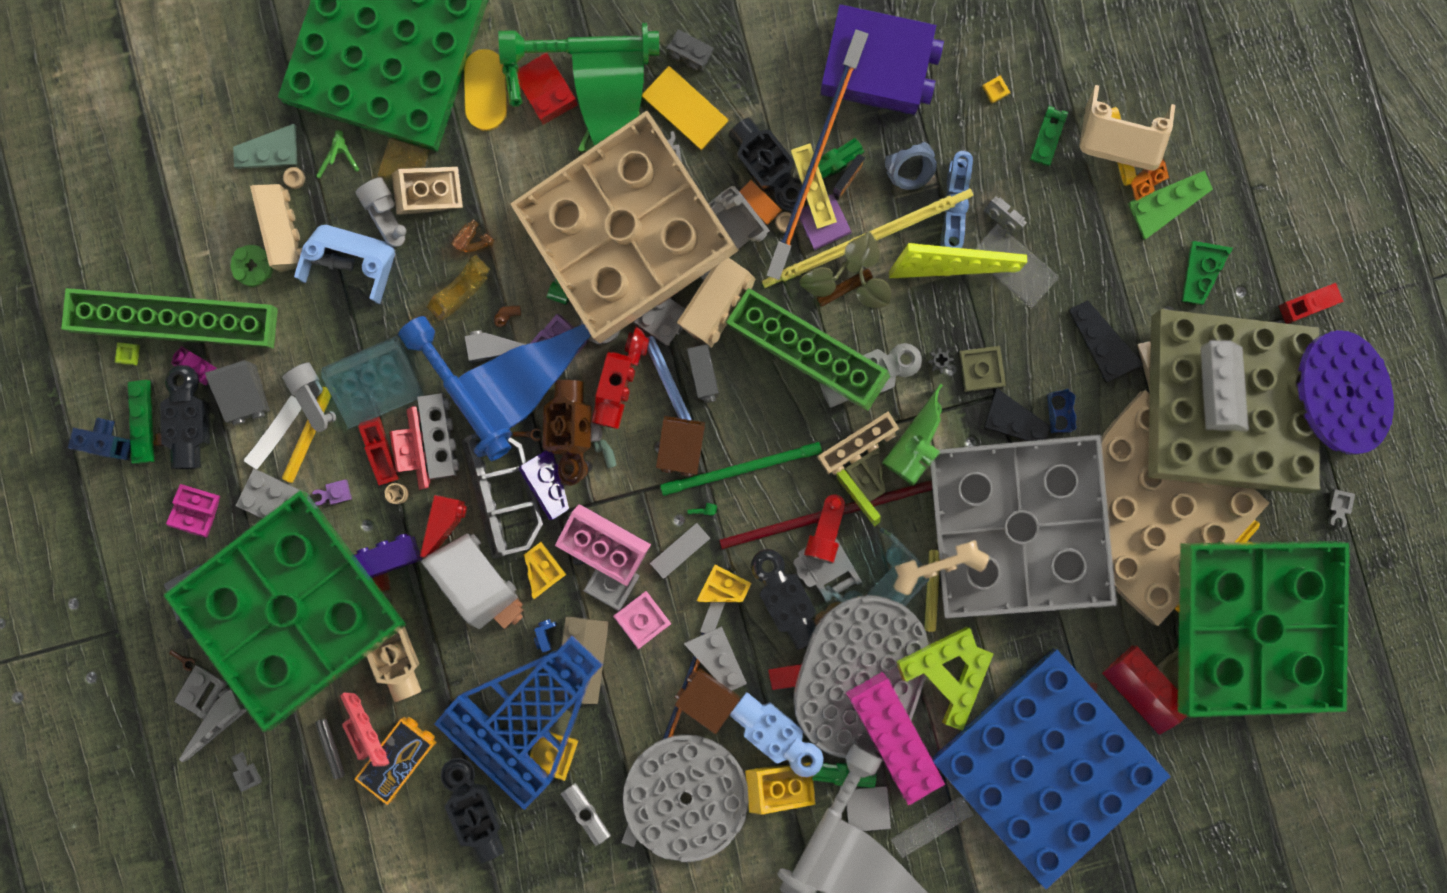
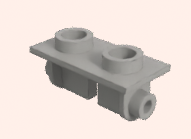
M995 196L984 211L1002 225L1006 231L1016 236L1027 223L1024 220L1025 218L1015 210L1008 213L1007 211L1011 206L1002 200L1001 197Z

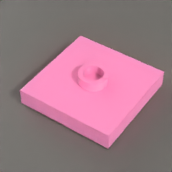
M647 591L613 616L638 649L671 625V622Z

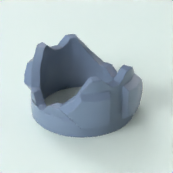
M922 142L918 145H913L910 149L900 150L898 153L887 155L885 157V167L888 170L887 175L894 185L902 189L912 190L922 187L931 180L936 171L935 153L928 143ZM913 156H923V168L916 180L904 179L898 175V170L903 162Z

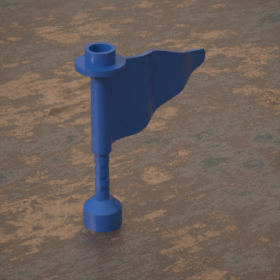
M425 316L411 320L398 333V336L408 350L423 352L443 381V386L481 439V442L474 449V453L477 457L487 455L490 461L501 458L511 449L508 439L511 437L512 432L509 429L524 420L536 408L547 391L566 370L578 350L592 336L585 324H582L550 339L513 348L458 378L453 375L432 345L435 330Z

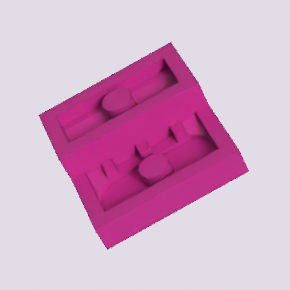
M180 484L172 502L174 506L167 520V526L207 538L217 511L220 496Z

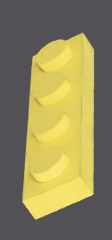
M811 143L791 150L802 184L814 154ZM817 167L807 200L816 227L819 229L837 223L819 167Z

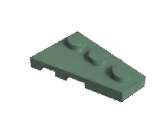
M289 125L234 146V167L238 169L297 166L296 125Z

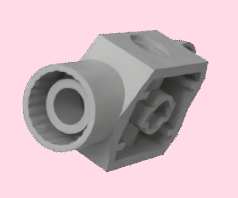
M907 343L898 344L892 348L889 355H886L879 349L863 355L888 370L890 378L879 395L895 387L896 376H912L918 372L922 363L919 350ZM901 355H908L911 359L910 364H902L900 361ZM819 382L830 408L848 401L847 398Z

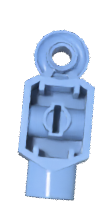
M747 692L742 696L729 716L745 728L744 737L774 762L780 763L788 760L795 774L801 777H811L817 774L823 766L822 752L814 744L802 742L803 730L771 702L762 705ZM809 755L812 757V762L810 765L804 766L801 764V758Z

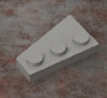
M722 626L684 643L713 677L730 690L747 684Z

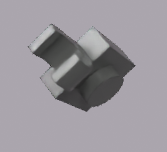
M243 752L232 757L238 769L233 772V776L241 792L262 782L254 763L247 765Z

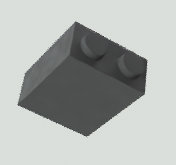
M708 344L688 348L687 351L698 400H703L704 404L716 401L715 398L719 397Z

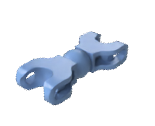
M966 151L957 152L949 165L946 197L949 195L952 197L969 189L973 158ZM968 199L955 204V207L945 211L940 246L962 248L965 235V216L969 208Z

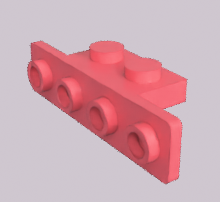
M415 406L407 409L409 429L391 431L390 438L396 473L416 470L419 490L429 488L430 479L425 466L427 460L422 446L424 443L423 433L419 427L421 422L420 413Z
M342 693L340 697L350 716L342 726L358 760H364L369 756L374 766L388 765L389 761L386 757V752L379 743L378 736L369 722V717L361 705L360 698L355 693Z

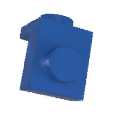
M550 619L538 623L539 627L535 628L537 637L534 638L537 649H541L542 653L552 649L546 629L557 626L556 621L551 623Z

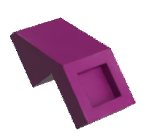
M183 346L174 353L171 364L174 366L188 365L193 368L198 374L199 382L204 385L208 384L205 373L217 369L211 363Z

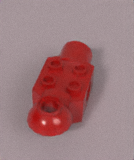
M638 327L635 328L634 333H629L625 346V352H629L628 356L615 352H608L595 397L592 423L619 429L625 408L623 402L628 401L630 390L627 388L628 383L633 382L635 375L633 366H638L640 356L646 355L650 338L645 337L643 331ZM614 378H621V383L618 386L612 385Z

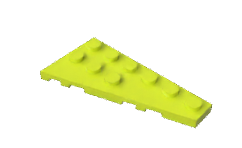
M908 243L889 270V279L1018 272L1027 263V255Z

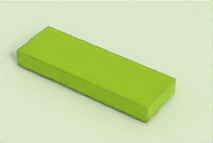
M842 469L840 472H837L838 481L875 527L880 523V514L845 470Z

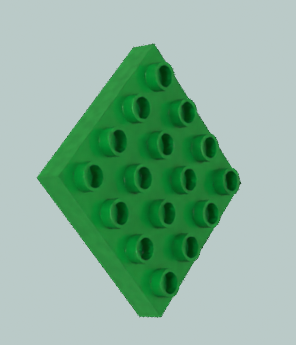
M311 0L278 98L284 104L438 152L464 74V66L473 48L488 0Z
M301 490L164 594V597L263 731H271L406 626L405 622L307 492Z
M1340 541L1180 543L1178 712L1189 717L1347 712L1349 543Z

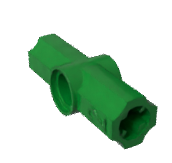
M853 138L838 149L830 150L821 157L818 167L823 180L830 175L833 176L842 171L857 155L864 154L865 151L856 138Z
M823 763L820 771L812 776V780L834 783V785L842 786L850 770L847 763ZM877 771L875 775L861 777L857 786L875 788Z

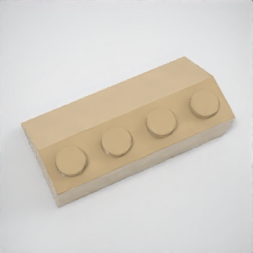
M280 184L250 186L269 266L278 272L296 269L302 248H299L298 245L300 240L297 228L294 229L293 225L295 215L293 210L289 208L288 202L291 200L288 190H285Z
M727 258L711 269L677 323L693 338L708 344L712 348L719 340L724 328L728 325L726 322L747 289H752L756 279L749 271L730 258Z

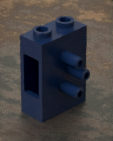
M96 418L93 431L78 428L72 429L68 445L70 449L123 460H129L131 455L130 439L112 436L114 421Z

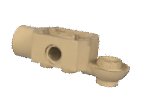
M404 626L367 655L377 683L388 685L394 702L406 699L422 691L414 672L419 665V661Z

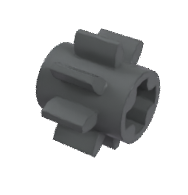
M938 348L937 354L934 352L930 353V356L933 358L927 364H932V372L937 369L940 374H943V368L951 369L948 363L952 362L954 358H949V350L944 353L941 348ZM939 356H941L942 360H945L942 366H940L939 362H936Z

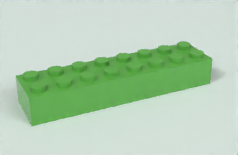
M750 288L747 289L726 322L732 330L867 411L890 378V374L885 368Z

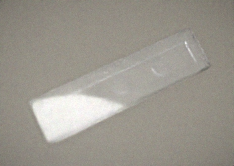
M960 796L893 837L891 841L901 858H904L971 817L973 813L963 797Z

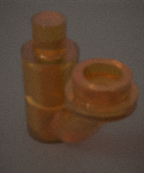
M472 219L469 225L465 224L451 245L461 252H474L487 245L493 246L495 240L484 233L483 236H480L481 241L470 244V241L477 233L475 229L479 225Z

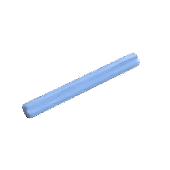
M653 336L647 337L650 338L647 350L678 418L692 420Z

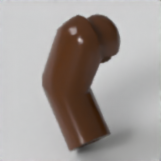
M521 306L501 307L494 317L495 325L503 327L511 316H520Z

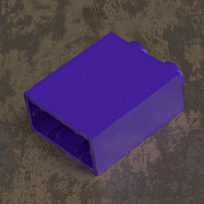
M839 4L820 95L834 98L844 71L843 63L855 30L868 33V37L857 68L851 73L842 99L912 115L916 114L920 103L930 105L935 80L925 78L928 63L939 65L944 41L934 39L936 25Z

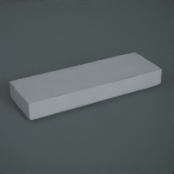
M696 523L650 564L664 579L705 544L710 537Z

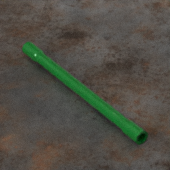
M815 442L797 449L682 480L660 484L662 494L666 496L732 476L799 458L822 454L820 442Z

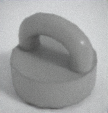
M591 422V442L600 441L602 438L601 427Z

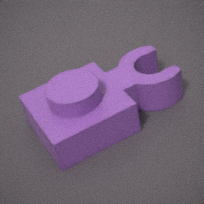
M346 479L326 484L327 491L314 490L312 492L313 495H322L321 501L315 502L316 505H324L327 500L330 501V505L352 500Z

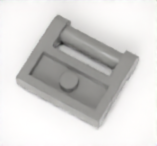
M195 665L174 702L204 719L222 689L227 687L228 682L203 667ZM211 682H213L215 687L203 707H199L201 699Z

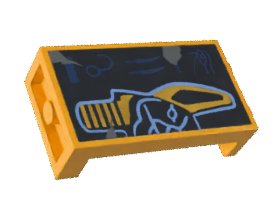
M405 717L401 718L381 744V747L386 752L389 764L386 766H374L369 759L355 778L358 783L387 805L393 801L401 787L437 743L432 733L427 730L423 732L417 727L419 724L410 717L408 719Z

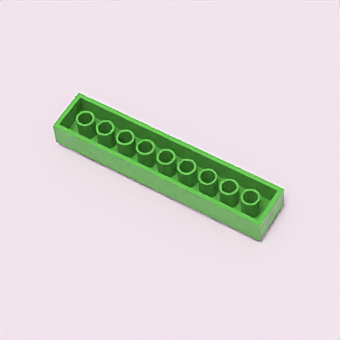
M66 288L61 329L71 333L274 349L278 308L267 304Z

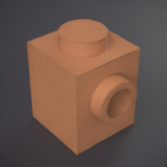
M517 598L495 616L494 619L504 629L508 628L511 624L516 625L523 618L521 615L524 611L521 607L523 605L522 602Z

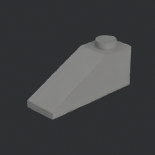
M481 330L472 331L469 336H465L468 359L471 363L495 359L513 348L526 345L488 333H482Z

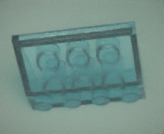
M398 335L322 367L321 377L348 428L415 401L417 397L424 396Z

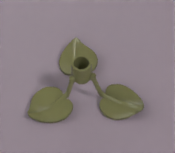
M870 231L847 244L845 248L846 262H842V266L835 276H833L829 268L820 267L807 272L799 281L800 285L809 293L818 297H825L835 291L836 284L834 281L847 268L852 273L859 272L863 286L856 290V296L862 304L868 307L879 308L887 306L891 302V288L887 282L877 278L871 279L867 283L864 280L862 265L872 267L878 262L880 257L878 243Z

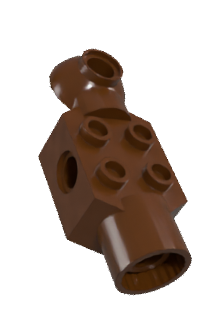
M557 380L555 382L554 399L544 405L543 448L553 454L563 455L558 465V475L565 485L572 486L578 484L588 473V466L583 460V453L591 448V406L583 401V381Z

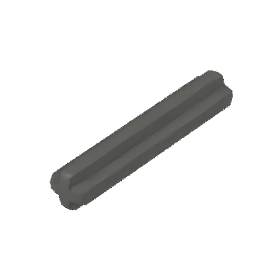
M326 718L318 720L315 724L334 779L342 778L345 776V772L328 720Z

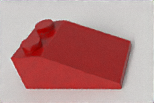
M547 53L519 68L517 73L519 86L542 125L578 105L576 98Z
M434 495L420 557L425 558L438 550L461 522V518H465L467 506H464V501Z

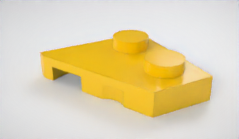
M542 542L524 554L533 599H536L566 575Z

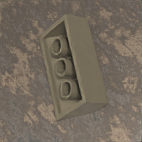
M567 616L562 646L573 636L603 664L609 621ZM603 665L591 677L582 704H598ZM556 690L555 701H565V690Z

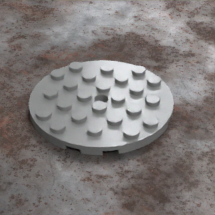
M697 735L671 736L649 746L640 754L629 770L623 793L625 816L631 831L639 842L660 857L681 862H692L711 857L728 846L743 826L749 803L747 782L737 760L717 742ZM683 792L692 795V800L689 803L681 802L680 796Z

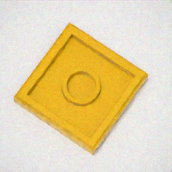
M550 732L560 743L562 742L564 736ZM541 737L532 746L529 756L544 771L550 774L558 750L546 738ZM568 739L554 778L566 780L579 740Z

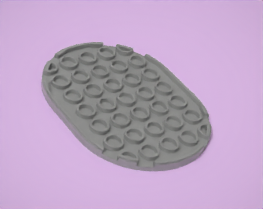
M857 597L833 608L815 628L796 682L794 708L801 729L809 740L822 751L845 758L852 744L857 743L874 753H878L846 692L881 672L889 679L910 720H912L926 676L921 674L905 682L901 678L896 661L928 646V640L921 622L908 608L886 597Z

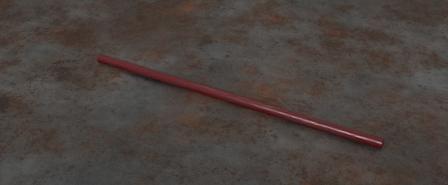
M932 480L886 492L870 503L875 507L933 490ZM855 501L845 504L843 515L857 512L861 509ZM822 511L719 539L721 547L726 549L818 523Z

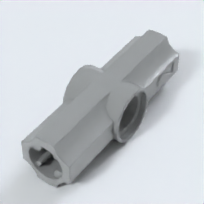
M576 783L561 792L562 797L576 816L577 822L582 825L595 846L611 836L596 814L595 808L588 802ZM583 809L589 810L591 818L583 819L580 811Z

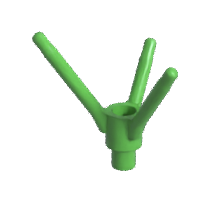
M335 131L332 146L317 174V178L321 177L328 163L331 165L334 163L337 153H345L356 172L359 171L345 145L342 131Z

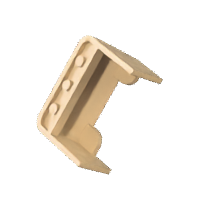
M1095 85L1085 108L1079 145L1081 151L1091 156L1147 170L1158 169L1173 128L1175 105L1171 104L1165 118H1156L1153 120L1151 127L1112 118L1110 106L1097 101L1099 86Z

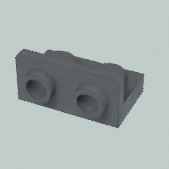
M678 29L671 43L667 45L666 50L668 56L673 60H682L687 63L686 65L690 69L703 71L714 48Z

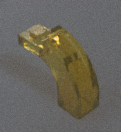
M477 255L473 256L460 275L446 288L436 293L426 307L439 321H442L459 309L479 290L487 280L486 275L490 269Z

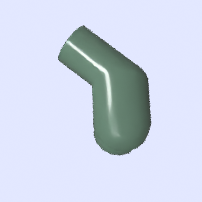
M602 439L594 442L595 452L603 451L607 468L616 466L614 452L608 443Z

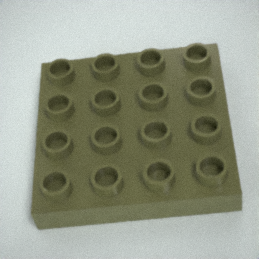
M1160 309L1151 316L1148 478L1299 494H1310L1320 490L1319 438L1307 422L1304 415L1307 412L1304 401H1300L1298 393V383H1301L1302 373L1299 371L1300 362L1306 348L1319 336V328ZM1211 340L1232 341L1242 347L1248 419L1247 431L1206 430L1200 347Z

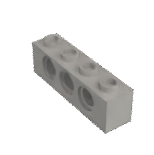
M442 393L417 397L429 479L434 480L457 476L459 462L458 459L454 458L456 441L455 438H451L450 430H453L452 418L448 417L447 410H450L449 398H446ZM434 411H440L441 418L438 421L432 420V413ZM443 431V440L437 442L435 440L436 432ZM441 451L447 453V459L444 462H439L438 454Z

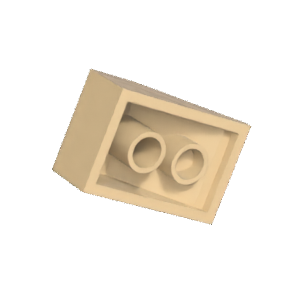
M458 167L398 169L392 173L396 214H417L463 207Z

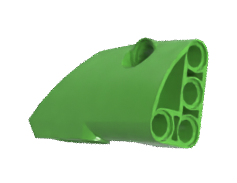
M942 384L938 386L882 462L883 465L912 486L915 485L927 468L919 461L930 466L940 452L930 442L941 421L940 414L942 408L937 402L939 390L943 386Z

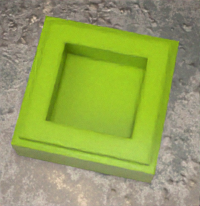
M117 342L115 363L137 365L140 345Z

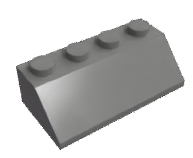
M1211 340L1200 347L1206 430L1247 431L1248 419L1242 347L1232 341Z

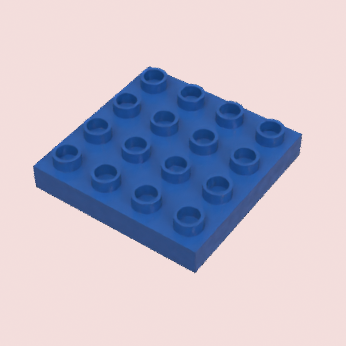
M1057 649L1049 651L931 758L936 767L1045 889L1051 886L1171 777Z

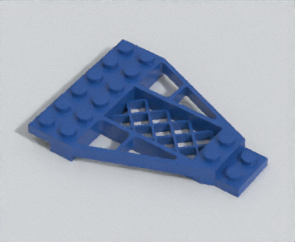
M571 636L560 649L463 692L434 724L525 810L554 779L590 679L603 664ZM536 667L512 694H509L498 684V682L528 668ZM539 676H549L550 686H540ZM535 677V686H526ZM554 679L562 686H554ZM491 686L504 698V703L491 717H488L468 696ZM526 690L536 691V701H526ZM540 690H550L551 701H541ZM554 690H565V701H555ZM521 692L522 701H512ZM572 704H575L564 737L560 743L549 732V729ZM512 705H522V715H513ZM526 705H536L537 715H527ZM541 705H551V715H541ZM555 705H565L556 714ZM508 707V715H500ZM499 720H508L509 730L499 728ZM513 720H523V730H514ZM527 720H537L538 730H528ZM542 720H551L542 729ZM514 734H524V744H516L514 742ZM528 734H538L529 743ZM541 737L546 738L558 750L550 774L544 771L528 755V751Z

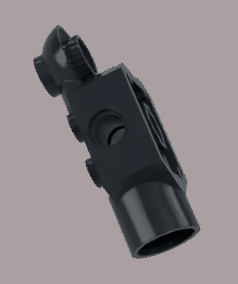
M750 117L743 119L728 133V137L739 149L737 153L739 162L763 192L775 191V199L778 205L783 209L792 211L802 187L801 180L792 177L796 168L794 159L770 129L761 131ZM791 191L798 194L794 199H788L786 196Z
M188 365L174 366L169 370L165 378V386L169 392V397L160 403L161 444L170 448L171 469L201 468V449L210 444L209 403L194 396L199 385V378L196 371ZM183 376L184 383L178 386L177 379Z
M772 549L761 550L754 555L751 561L752 574L757 580L765 584L759 595L779 632H787L796 650H799L809 644L811 636L817 627L812 618L816 610L797 575L784 573L785 562L783 557ZM770 560L773 562L774 568L771 572H765L762 569L764 561Z
M462 758L449 760L442 767L440 775L445 788L453 792L444 806L460 845L471 846L478 864L488 862L505 852L497 833L502 822L486 785L474 783L475 771L471 763ZM457 769L461 770L464 774V777L460 779L456 778L453 775V771Z

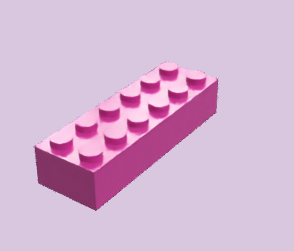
M883 672L846 692L908 805L945 785L894 688Z

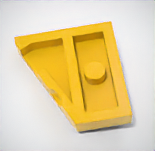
M714 565L697 601L743 602L752 583Z

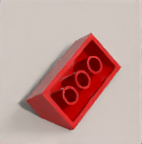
M1131 645L1102 673L1158 735L1178 725L1187 717L1178 712V690L1137 646Z

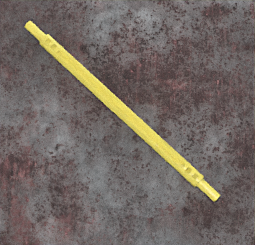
M971 188L952 197L949 195L870 232L877 241L949 208H953L955 204L974 195ZM856 238L783 269L779 280L772 277L762 280L764 288L780 281H788L845 255L847 244Z

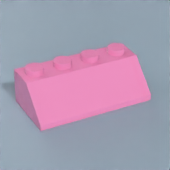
M579 504L571 513L555 546L628 586L651 544Z

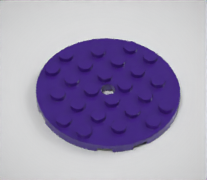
M1339 330L1318 336L1306 348L1299 366V371L1302 373L1301 383H1298V393L1300 401H1304L1307 411L1304 415L1316 436L1334 451L1339 450L1344 452L1345 455L1369 452L1379 446L1385 439L1393 419V389L1384 360L1370 343L1352 332Z

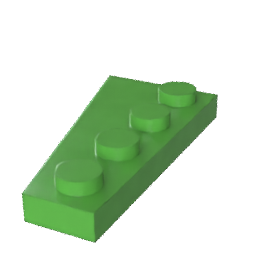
M1203 171L1154 191L1139 200L1130 201L1128 205L1143 239L1146 240L1213 190L1206 172Z

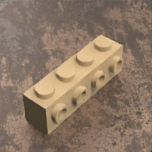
M886 412L826 450L817 458L827 474L832 472L836 475L837 472H840L842 469L844 470L843 465L850 461L853 464L862 458L860 454L867 450L870 453L879 447L878 443L883 439L888 442L896 437L895 432L899 430V427L890 413Z

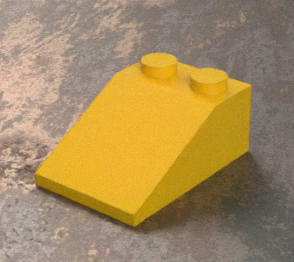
M809 762V763H801V764L804 765V766H807V765H810L811 763ZM790 765L745 770L750 813L766 814L815 805L812 776L801 777L794 773Z

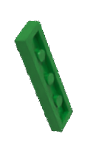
M151 381L128 382L131 463L154 462Z

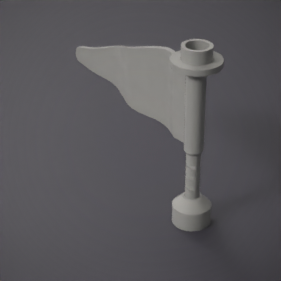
M853 743L845 757L848 769L850 770L831 807L823 815L794 871L783 868L779 870L777 875L783 880L779 889L783 893H816L817 890L825 893H928L875 839L864 831L841 820L842 812L860 778L875 775L883 760L868 748Z

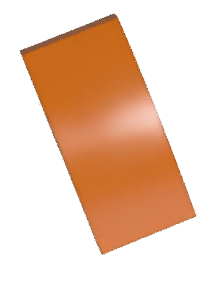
M1162 160L1158 169H1144L1131 182L1136 200L1154 192V185L1169 178L1164 160Z
M752 180L739 191L767 225L782 211Z

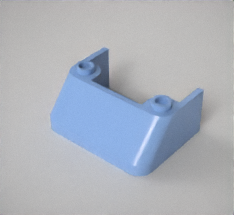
M329 225L319 226L303 246L294 277L306 283L312 265L311 261L319 260L323 256L325 248L364 258L362 264L364 274L375 279L369 299L380 304L395 256L394 248L382 240Z

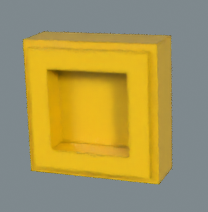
M1001 75L982 85L991 104L1010 94Z

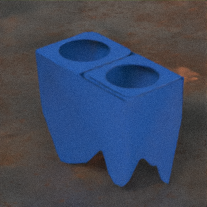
M1069 389L1047 394L1051 433L1072 432L1076 430V414L1073 408L1076 399L1075 394ZM1057 395L1062 396L1066 402L1064 408L1060 410L1054 409L1051 402L1052 398ZM1057 416H1064L1067 419L1068 425L1064 430L1055 428Z

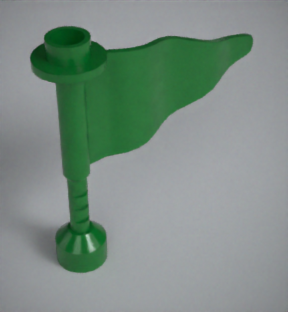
M647 23L641 24V35L568 37L565 40L524 41V38L515 30L498 31L500 64H517L525 56V53L566 52L572 54L578 102L594 146L637 118L643 90L644 65H648L649 56H659V31H648Z

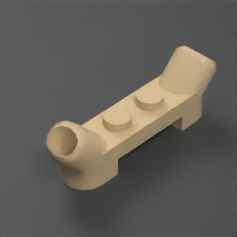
M976 540L955 546L958 555L918 568L915 560L895 566L898 578L893 586L898 592L910 595L920 576L924 575L926 579L938 575L937 571L945 569L946 572L958 569L957 564L960 563L980 572L985 569L989 556L978 550Z

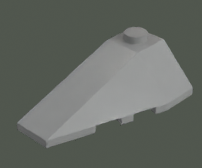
M226 688L218 695L220 698L213 704L179 758L181 762L190 759L247 711V708L233 689Z

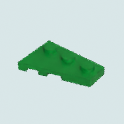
M1198 241L1191 242L1181 302L1195 305L1204 304L1215 284L1217 276L1225 265L1226 259L1233 250L1232 247Z

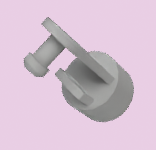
M381 177L364 183L355 191L365 210H368L386 243L391 247L401 246L405 241L406 228L398 224L390 210L394 207L395 203L391 198L392 194Z
M310 363L300 364L283 375L282 378L291 394L297 399L314 430L322 432L327 429L328 422L336 421V414L333 411H329L324 415L315 399L322 393L323 388Z

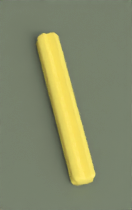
M930 550L928 564L939 561V550ZM940 570L937 571L938 575L927 578L924 629L928 632L936 631Z

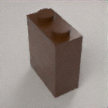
M665 416L656 468H660V471L665 473L678 471L684 476L697 474L706 422Z
M699 668L697 673L693 671L686 680L689 684L685 690L681 687L674 697L677 699L675 706L716 734L740 701V696Z

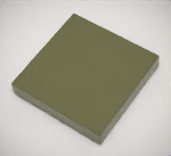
M1000 346L959 351L964 392L1006 386Z

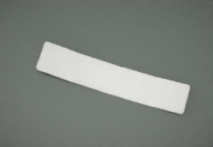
M291 395L270 427L244 459L253 468H259L302 409L294 396Z

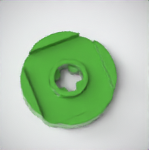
M246 245L238 248L231 259L233 277L246 286H259L272 275L273 268L269 266L266 251L259 246ZM253 260L257 267L250 271L247 264Z

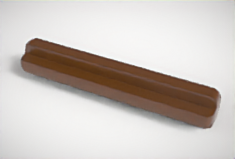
M869 269L863 270L865 282L873 278ZM859 273L837 285L832 294L825 297H817L819 305L823 307L862 285Z

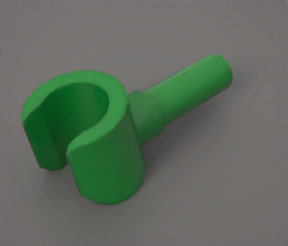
M706 503L705 509H688L687 512L688 515L706 514L712 516L716 514L717 505Z

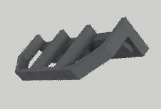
M477 434L469 435L461 440L492 559L530 549L543 525L534 493L523 477L529 502L497 510L496 503L492 500L490 494L491 484L487 479L520 470L518 467L485 474V462L474 453V449L479 444V441L476 440L479 436ZM510 437L508 443L515 449L519 466L526 463L522 445ZM531 507L535 526L524 546L507 550L506 541L502 539L501 535L502 525L496 515Z

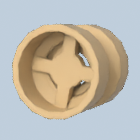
M397 483L388 485L384 493L386 500L393 504H403L409 496L408 489L404 485Z

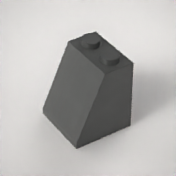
M244 360L205 373L226 423H233V426L245 423V419L251 417L259 419L265 416L264 413L270 412L255 364Z

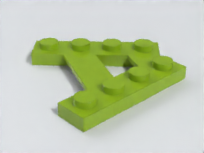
M964 627L896 661L901 678L905 682L924 674L950 701L942 723L963 731L993 653L977 647L971 629ZM957 656L966 663L959 681L942 665Z

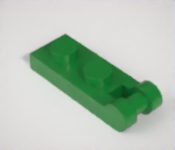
M1052 106L1047 107L1030 161L1050 166L1068 115L1067 111L1062 110L1060 112L1054 110ZM1051 117L1058 119L1057 125L1050 123Z

